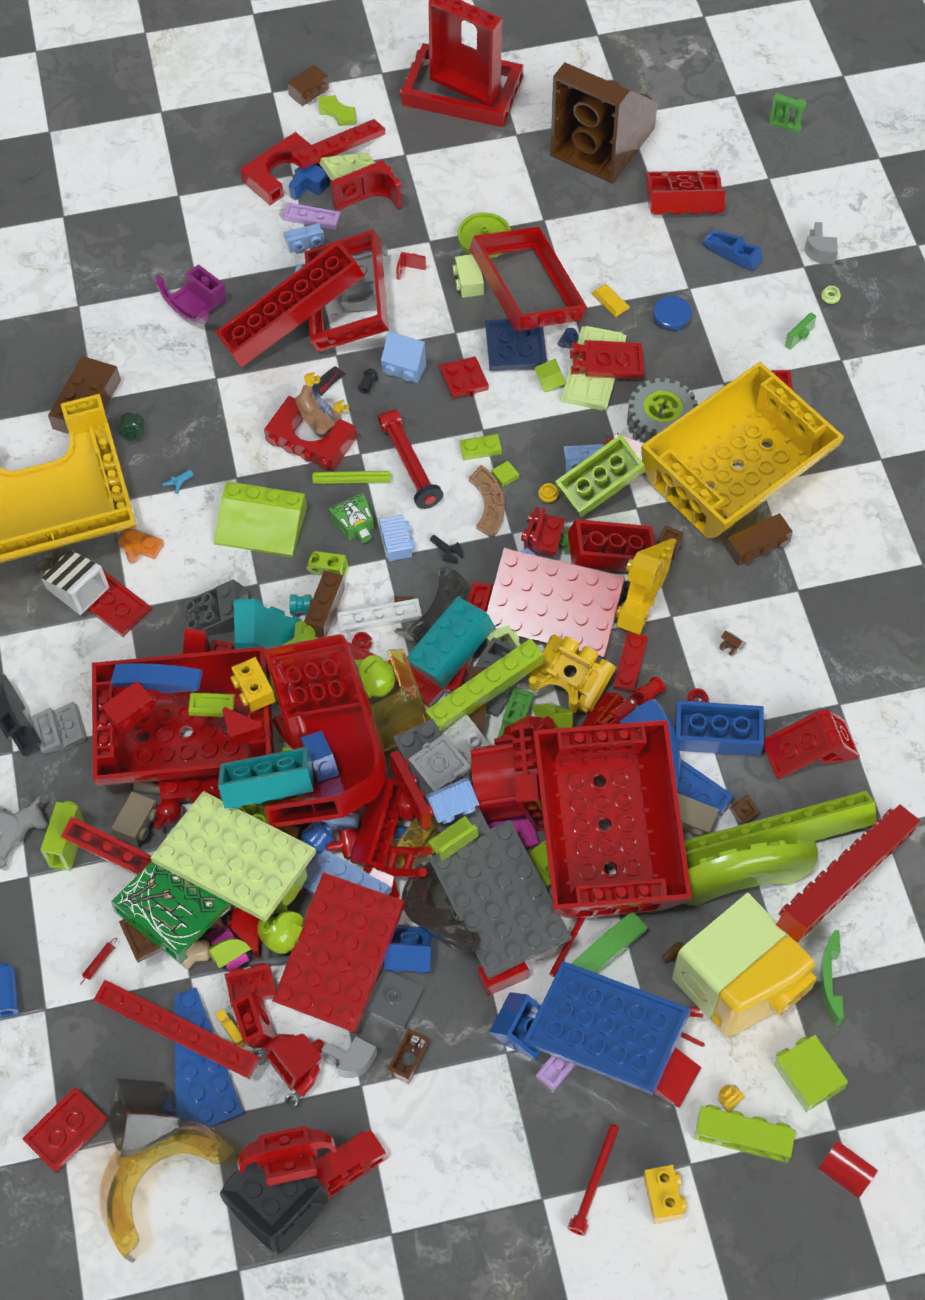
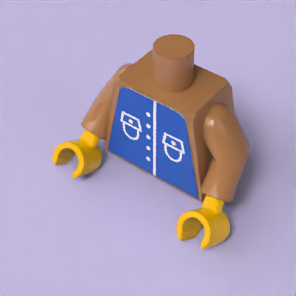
M315 372L304 376L306 385H303L300 395L295 400L304 421L321 435L332 429L340 418V413L349 409V404L343 406L344 399L337 401L333 405V410L313 390L312 384L319 383L320 376H314Z

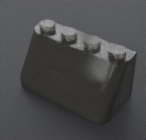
M116 1078L109 1127L119 1157H132L173 1137L174 1132L179 1131L180 1118L176 1116V1109L172 1106L173 1103L169 1098V1091H166L163 1082Z

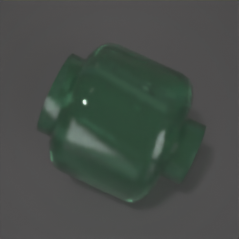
M136 412L123 414L119 420L118 427L120 436L128 441L139 440L144 434V418Z

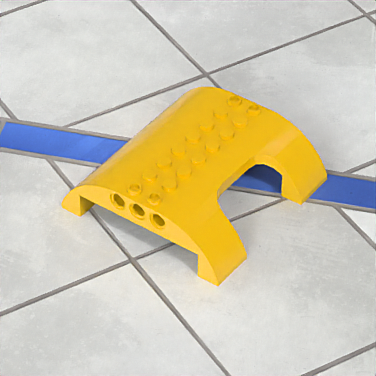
M100 394L61 404L70 437L68 451L63 457L14 471H8L0 467V563L137 527Z

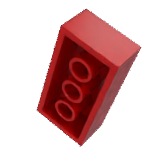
M575 519L567 532L571 564L590 569L628 572L626 567L629 560H633L637 552L655 545L653 528L646 525Z

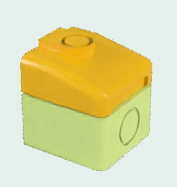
M748 892L681 948L678 952L672 980L728 1037L736 1035L774 1013L777 1016H781L813 988L817 979L812 973L815 967L813 959L789 935L787 936L776 925L777 922Z

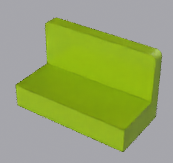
M464 816L428 841V844L442 862L479 836L478 828L475 824L472 825Z

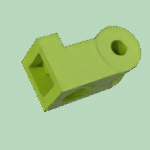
M315 551L311 553L306 569L315 575H322L325 570L344 575L345 579L349 565L345 555Z

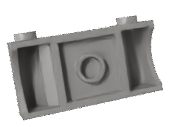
M381 242L384 261L386 256H388V250L386 245H383ZM371 249L352 256L365 277L341 294V304L346 312L377 307Z

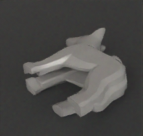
M41 796L30 806L14 814L7 812V809L0 805L1 870L6 871L8 857L31 828H48V823L42 813L45 803L40 804Z

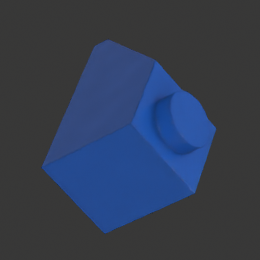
M322 731L300 737L303 748L308 747L314 780L321 782L339 775L333 754Z

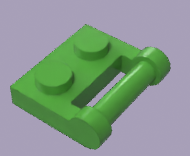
M776 93L773 98L769 124L795 133L800 132L802 128V113L806 107V101L804 99L796 100ZM791 108L796 109L793 122L789 121Z

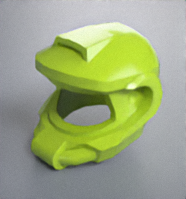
M377 655L368 656L360 660L354 659L368 698L384 697L391 691L395 683V674L392 666L387 661H384Z
M279 903L266 922L259 919V938L271 951L277 954H286L295 947L303 929L304 918L299 913L287 911V905ZM279 913L278 917H272L274 914Z

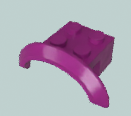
M199 264L185 273L186 285L172 295L169 293L164 279L157 274L156 285L163 299L177 314L193 323L202 325L207 323L210 318L208 312L226 300L225 284Z

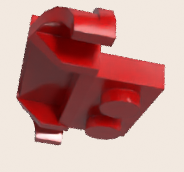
M307 1125L258 1135V1140L248 1144L240 1153L237 1162L239 1173L244 1172L247 1165L258 1162V1167L264 1168L267 1186L317 1176L313 1158L318 1156L317 1149L328 1148L332 1153L337 1152L334 1139L324 1131L308 1129Z

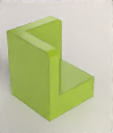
M552 359L534 368L544 392L566 384L556 359Z

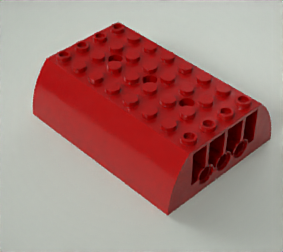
M264 646L92 663L93 781L96 786L219 775L220 764L274 754L271 704L251 712L248 705L244 706L239 697L241 691L239 688H234L230 678L233 676L231 667L256 657L269 682ZM116 664H160L194 668L203 671L198 691L160 693L157 689L146 690L152 697L156 709L153 710L150 716L142 718L135 723L134 727L120 734L104 715L101 706L128 688L114 687L111 684ZM190 693L234 695L233 711L262 723L265 731L264 737L233 746L229 733L224 731L226 727L224 717L189 715ZM186 729L192 730L190 736H181L182 731ZM146 733L150 735L146 741L138 740L141 734Z
M668 721L533 730L554 914L564 918H581L652 912L672 908L689 901L692 898ZM598 776L602 777L605 780V785L597 787L593 783V779ZM607 820L611 828L607 831L600 829L599 821ZM608 863L613 864L616 868V873L613 875L607 874L604 870V865Z

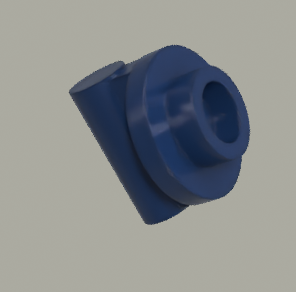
M572 327L566 328L557 343L558 346L572 347V343H577L579 335L576 329Z

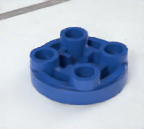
M678 296L660 298L653 308L654 324L676 332L683 330V327L688 324L691 318L690 304Z

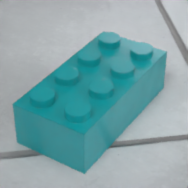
M457 597L405 660L410 667L444 690L494 630L495 625L488 613Z
M308 747L220 764L218 787L224 808L236 809L247 804H261L268 800H282L288 796H302L313 792V766Z

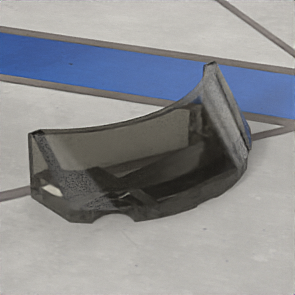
M441 567L439 569L437 593L428 611L415 623H408L404 628H396L394 632L418 644L457 597L465 599L467 581L454 568Z

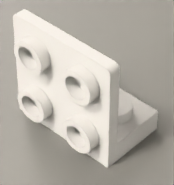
M466 714L441 733V735L445 734L470 766V750L490 745Z

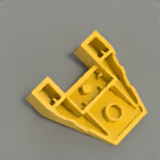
M672 538L637 552L633 560H629L626 571L629 572L627 581H630V586L624 605H619L615 617L618 618L616 627L641 634L649 617L650 607L654 606L657 592L660 591L669 571L676 539Z

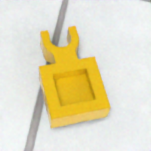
M223 1009L215 1014L217 1020L225 1029L232 1042L241 1048L245 1047L246 1045L243 1043L238 1025H234Z

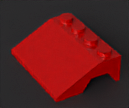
M718 170L645 172L648 205L651 213L655 215H663L664 213L680 215L687 212L691 214H700L701 212L718 214L719 212H724L726 190L721 189V177Z

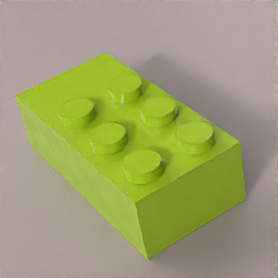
M620 434L556 480L555 483L557 489L581 519L645 472V464Z

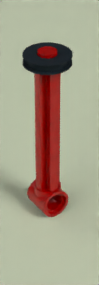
M393 409L378 414L377 418L382 432L388 433L417 491L413 499L416 506L420 509L435 506L442 500L443 491L440 486L430 483L402 428L403 423L399 411Z

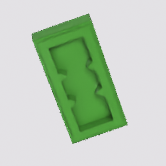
M809 313L787 334L786 348L791 350L801 339L805 340L815 325L816 315L814 313Z

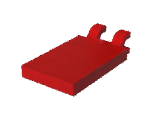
M585 340L584 345L572 343L570 358H573L571 374L585 372V376L629 379H643L642 343Z

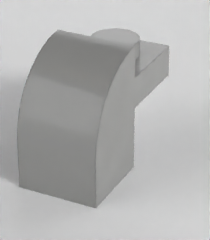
M815 222L814 229H810L809 236L806 239L805 253L811 260L817 263L835 264L837 238L822 237L823 222Z
M355 1037L347 1052L326 1042L322 1048V1054L328 1064L335 1067L337 1064L339 1065L337 1068L339 1076L355 1078L361 1076L370 1068L377 1056V1048Z

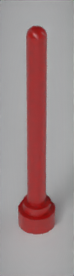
M616 1124L609 1126L577 1215L570 1219L567 1226L570 1232L579 1236H585L588 1229V1220L586 1218L618 1132Z

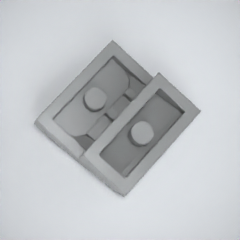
M74 702L56 710L48 708L32 716L36 734L42 742L39 746L43 754L63 750L87 741L78 707Z

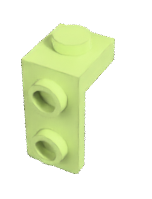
M508 625L500 629H494L486 638V646L493 637L504 643H509L513 648L521 645L518 634L515 630L512 631Z

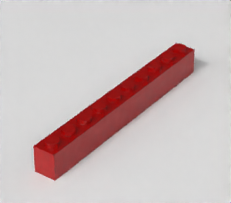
M901 804L894 810L890 808L882 819L879 818L873 824L872 830L868 828L861 836V840L857 838L850 846V850L845 849L838 857L839 861L834 859L827 867V872L822 870L815 878V883L810 881L803 889V894L798 892L791 900V905L786 903L778 913L781 917L776 925L799 943L913 834L921 820Z

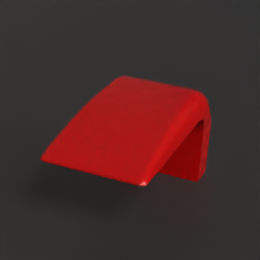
M337 634L266 649L264 652L293 750L303 748L300 737L322 731L333 754L339 775L321 782L313 779V792L302 796H288L282 800L275 799L264 806L268 823L273 827H282L344 818L378 797L387 779V765L378 729L350 646L343 634Z

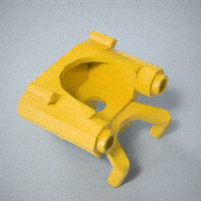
M553 634L542 651L544 663L530 672L528 676V689L535 692L547 685L560 686L569 695L570 711L576 713L579 710L584 714L592 712L616 667L604 659L597 661L599 653L594 649L584 646L580 652V643L567 636L562 639ZM569 665L577 669L573 677H567L564 674V669Z

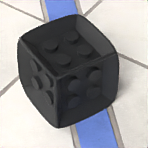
M258 1162L247 1165L244 1172L239 1173L237 1169L220 1191L224 1204L232 1210L239 1221L260 1242L276 1255L287 1249L309 1227L329 1200L325 1187L320 1184L315 1176L267 1186L264 1168H259Z

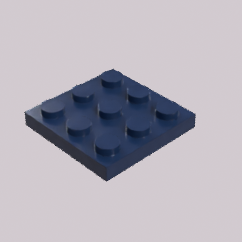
M509 319L485 320L489 371L533 369L547 362L543 327L515 331Z

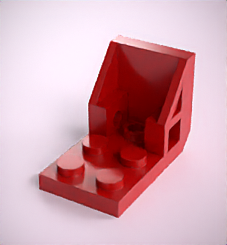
M829 709L816 711L764 738V749L774 774L779 780L815 761H819L822 764L853 761L860 757L845 720Z

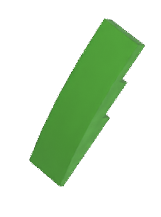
M513 688L497 738L505 735V727L528 716L534 692Z
M629 913L589 946L571 964L599 974L611 964L613 959L628 949L630 943L644 934L648 927L635 913Z

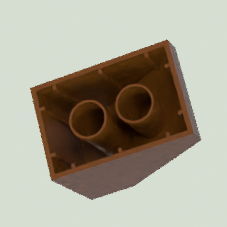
M564 62L553 76L550 156L613 184L655 129L658 102L644 93L638 94L621 87L614 80H605Z

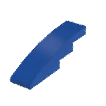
M116 664L111 684L114 687H128L138 681L145 690L157 689L160 693L198 691L203 671L194 668L160 664Z

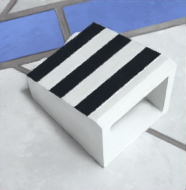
M71 550L62 556L41 577L45 588L79 615L83 614L110 588L103 569L99 564Z

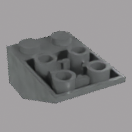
M232 579L182 602L185 628L205 630L207 636L234 632V599H249L247 588Z
M493 637L482 652L475 667L488 668L515 648ZM522 679L487 703V712L497 716L511 696L513 688H516Z

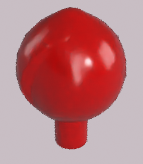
M172 799L160 802L156 808L157 821L153 826L155 829L161 830L164 825L171 826L178 823L182 817L181 805Z

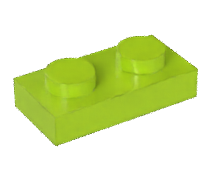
M498 434L459 440L463 461L502 454Z

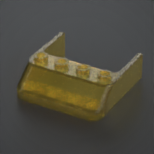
M403 648L387 650L400 685L399 691L370 705L384 752L397 746L393 739L394 736L428 721L426 708Z

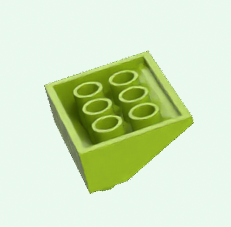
M227 481L221 498L214 545L293 557L307 509L305 494Z

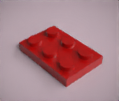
M74 1087L22 1140L56 1173L108 1119Z

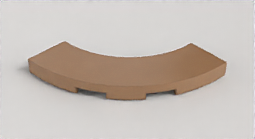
M480 465L469 477V482L479 490L484 500V512L476 525V529L493 539L503 522L505 511L504 495L494 475L484 466Z

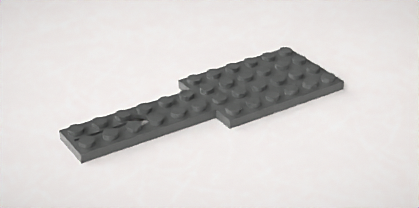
M433 719L393 737L403 759L406 758L410 773H414L418 789L421 788L423 790L424 796L432 793V790L412 767L408 759L422 750V746L425 743L430 744L442 736ZM475 806V811L465 815L463 813L454 815L455 819L445 824L442 821L438 823L433 815L440 833L466 816L472 825L475 824L478 828L479 836L441 862L437 855L430 857L429 861L489 980L571 940V935L561 916L554 914L552 899L511 820L490 829L479 807Z

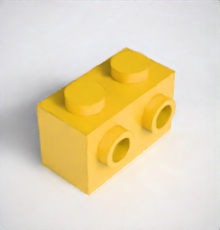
M256 657L231 667L233 676L230 677L235 689H240L241 694H239L242 704L244 706L248 705L251 712L275 702L273 690Z
M673 1165L645 1170L643 1178L653 1223L658 1224L682 1219L684 1211H687L685 1197L680 1196L678 1187L681 1186V1178L679 1172L674 1171Z

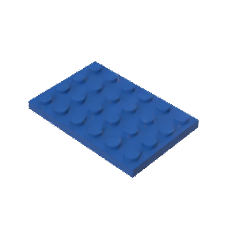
M563 961L523 1041L527 1046L654 1095L691 1014V1009Z

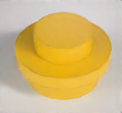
M546 483L539 489L538 496L543 502H554L558 498V489L555 485Z

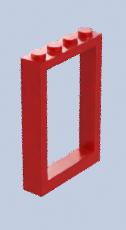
M422 43L420 50L416 52L415 62L411 63L410 73L405 77V85L401 87L399 97L402 98V106L504 128L523 80L524 64L501 60V75L507 76V80L496 107L413 90L425 59L429 60V44Z
M540 227L473 236L469 250L515 331L577 322L583 319L587 305ZM533 249L567 307L522 314L489 255Z
M374 229L338 241L351 256L372 249L378 314L324 331L323 310L321 308L309 317L310 342L318 352L389 331L381 240ZM337 241L304 251L305 265Z

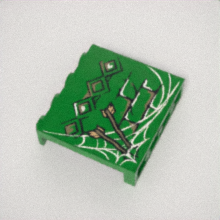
M152 861L111 901L116 914L179 964H182L187 959L186 951L230 906L234 909L236 908V906Z

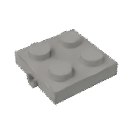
M445 734L430 744L425 743L422 746V750L408 759L409 763L432 792L458 781L460 777L471 770L469 763Z

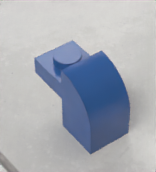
M311 165L304 169L298 167L294 170L295 179L291 180L289 184L290 198L297 200L306 190L319 196L330 185L329 176L324 169L316 165Z

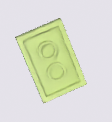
M368 152L321 158L320 161L321 167L331 180L375 163Z

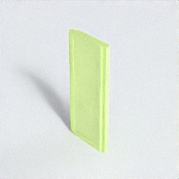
M582 326L577 343L584 345L585 340L625 342L627 335L620 332ZM570 367L561 401L598 410H607L615 378L585 376V372L571 374Z

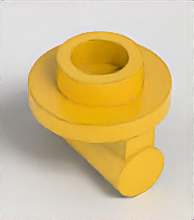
M727 1084L719 1090L717 1100L722 1105L723 1110L729 1112L744 1099L745 1095L736 1085Z

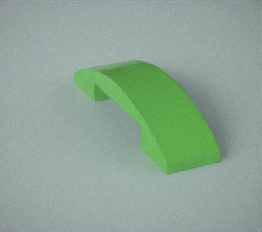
M834 930L826 945L819 972L822 1000L835 1026H840L844 1019L843 996H833L832 959L837 960L840 954L839 930Z

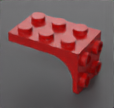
M384 160L330 181L332 203L335 211L373 196L388 198L397 209L401 208L403 198L400 189L402 184L399 178H395L392 168L389 165L387 166Z

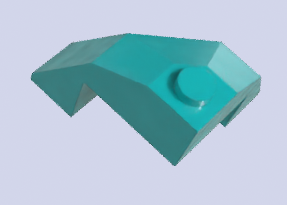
M234 599L235 649L264 646L266 650L281 646L294 638L295 623L302 619L296 616H285V611L273 606L270 608L262 606V601L257 599Z

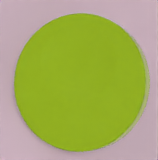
M487 212L476 213L464 219L458 228V243L466 254L471 255L469 248L474 235L510 231L511 228L507 221L499 215ZM502 253L489 255V257L494 258L501 255Z

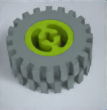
M655 378L652 384L648 380L644 382V387L641 385L636 387V392L633 391L631 399H629L627 415L628 431L630 434L633 433L632 438L636 441L640 439V442L646 443L698 406L697 400H694V393H688L689 387L686 385L681 388L680 382L675 380L674 384L670 383L669 378H665V382H660V378Z

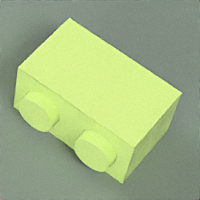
M473 255L455 257V265H452L453 275L457 276L455 280L456 289L461 292V297L484 295L482 272Z

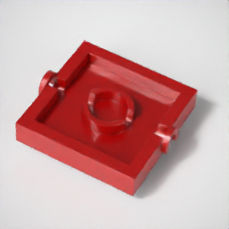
M476 356L439 365V371L452 399L466 395L472 397L475 393L489 389V384Z

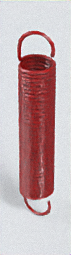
M115 938L110 943L107 942L95 959L82 973L84 980L85 978L90 980L115 947L111 942Z

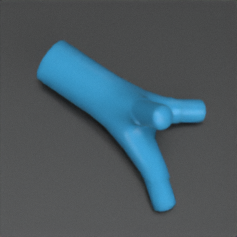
M189 469L177 477L172 476L171 480L162 483V486L175 485V493L178 494L181 485L193 477L194 474Z

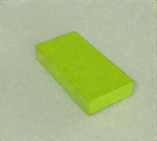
M190 693L189 715L224 717L222 709L226 707L234 710L235 697L231 694Z

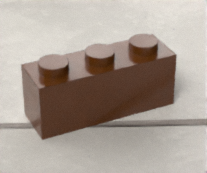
M779 513L727 537L725 548L737 566L744 563L749 564L761 555L766 556L776 548L787 546L791 541L793 531Z
M325 570L322 574L304 620L307 625L314 629L315 637L317 638L326 637L345 590L344 575Z

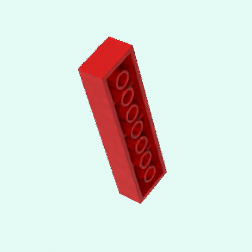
M337 241L215 331V333L242 368L365 277L356 260Z

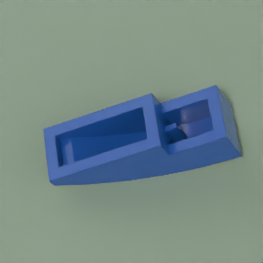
M711 230L702 241L703 245L722 258L750 270H754L763 259L761 247L745 243L744 237Z

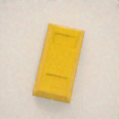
M606 283L591 293L614 317L630 309V306Z

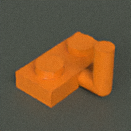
M130 528L124 531L118 541V545L125 550L128 562L134 563L139 554L155 560L164 545L163 539Z

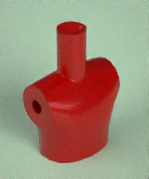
M360 829L340 830L339 841L328 843L327 851L341 849L344 858H351Z

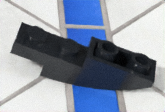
M2 674L0 676V728L6 739H13L22 756H28L42 742L23 713L26 707L7 676Z

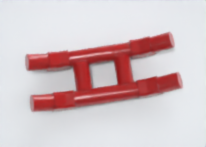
M390 845L387 865L380 871L394 877H407L411 879L425 877L427 874L425 868H412L415 856L425 857L430 855L432 848L430 846L405 847ZM398 855L406 856L403 868H395ZM363 867V871L366 873L371 870L370 868Z

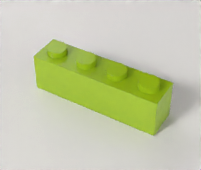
M706 1105V1107L701 1106L694 1140L788 1163L792 1155L796 1129L790 1128L791 1126L786 1123L778 1122L773 1124L767 1122L762 1117L754 1116L749 1118L743 1116V1113L731 1110L725 1112L715 1105Z

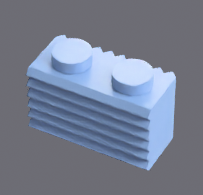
M403 514L379 519L388 561L411 558L412 549H415L413 537L409 538L408 535L411 532L409 521L404 520Z
M467 777L425 795L428 803L431 805L435 820L438 823L442 821L443 824L453 821L455 819L454 815L459 813L465 815L475 811V806L479 805Z

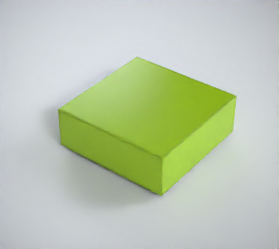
M509 461L492 469V474L502 487L519 479V473Z

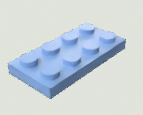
M327 850L318 853L306 868L307 879L302 886L303 890L314 895L322 873L325 872L387 895L392 891L388 884Z

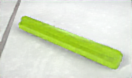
M391 471L314 472L312 480L314 484L391 482Z

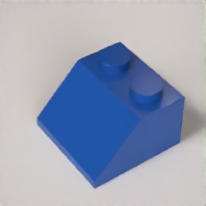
M397 925L384 959V969L392 972L413 971L419 974L430 972L434 927Z
M509 992L489 1033L503 1045L536 1060L540 1050L525 1045L523 1040L540 1005L528 994Z

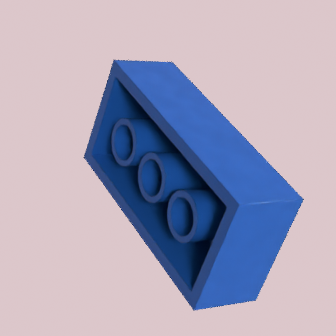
M677 700L674 731L678 739L679 751L761 756L764 745V706Z

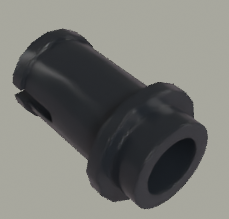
M371 368L364 371V377L358 386L359 391L363 394H369L374 381L378 380L377 371Z

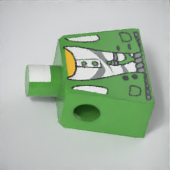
M363 493L329 508L330 520L348 540H353L359 537L362 543L371 540L372 535L370 531L374 529V521Z

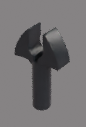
M436 535L430 537V542L445 552V555H443L444 562L458 564V559L452 555L455 553L463 559V550L458 542L454 546H449Z

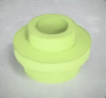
M828 286L822 291L821 297L824 302L835 304L840 300L841 294L837 287Z

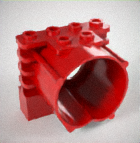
M522 722L511 727L513 735L505 734L500 736V738H495V745L476 747L470 750L474 792L479 802L477 807L483 810L487 821L525 815L535 831L539 832L544 831L533 738V730L536 729L532 724Z

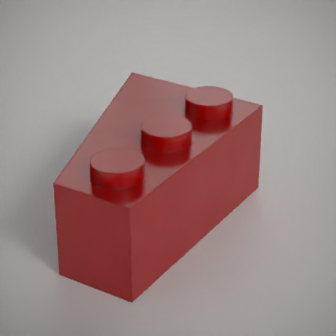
M371 1129L366 1132L361 1131L352 1140L336 1148L337 1152L332 1153L330 1151L314 1160L317 1173L315 1177L325 1187L328 1197L331 1198L387 1160V1153Z

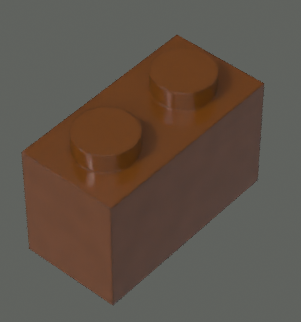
M312 65L287 82L289 96L301 106L306 105L329 89L328 75L317 66Z

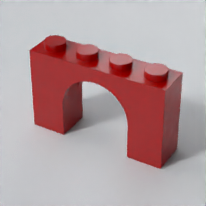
M294 132L250 163L244 165L240 169L242 182L271 206L284 197L282 183L269 172L279 164L291 163L297 165L291 160V153L311 144L297 132ZM320 162L314 164V165H316V166L322 168L321 165H320Z
M288 395L264 428L266 441L273 446L283 448L290 454L294 453L300 456L305 461H311L322 469H328L333 472L356 440V426L339 418L324 438L316 441L303 440L295 434L296 429L303 421V417L295 398Z

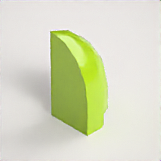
M233 938L219 941L208 948L213 962L219 968L251 949L245 942Z

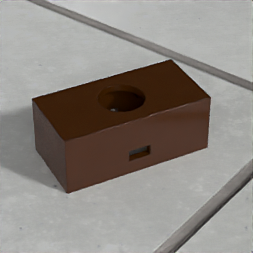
M408 1028L387 1069L388 1075L409 1085L430 1045V1039ZM411 1052L416 1056L414 1064L406 1065L403 1063L402 1057L405 1053Z

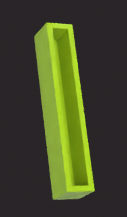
M531 638L427 709V720L433 719L441 734L465 714L469 716L544 663V654Z

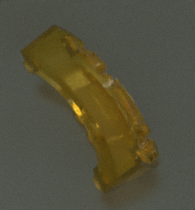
M187 1119L157 1121L131 1134L110 1158L101 1181L100 1211L105 1228L121 1255L131 1263L136 1260L131 1252L139 1242V1234L136 1230L132 1214L133 1197L141 1178L153 1165L165 1158L182 1154L198 1156L216 1165L224 1163L232 1155L238 1161L239 1154L212 1128Z

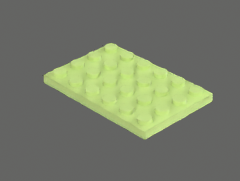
M203 791L154 852L151 860L153 863L266 922L316 854V848L237 808L225 809L222 800Z

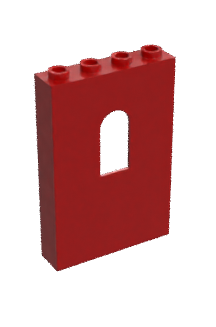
M429 0L430 80L479 103L492 107L500 97L502 18L462 0ZM462 21H467L476 27L477 50L462 43Z

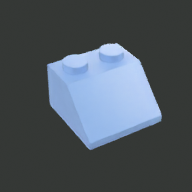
M389 331L381 358L382 372L389 376H396L406 381L418 383L426 367L425 342Z

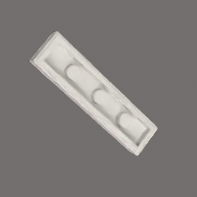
M416 598L337 612V618L341 634L421 620L422 614L419 600Z

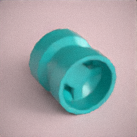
M290 594V615H297L298 613L307 615L312 602V595L298 596L297 594Z

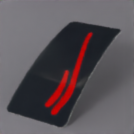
M334 366L321 376L320 382L314 384L312 388L317 394L323 396L346 373Z

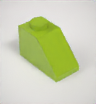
M551 702L532 705L535 717L550 716L554 720V729L573 727V711Z

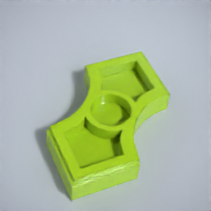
M336 95L318 97L321 115L333 117L337 121L338 126L356 124L355 107L341 104L337 100Z

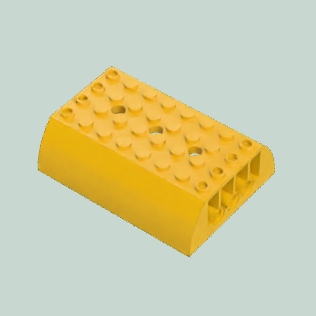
M759 361L641 445V454L651 486L706 538H714L835 450L842 443L844 436ZM762 443H770L772 447L766 448ZM741 464L743 468L736 469L733 465Z

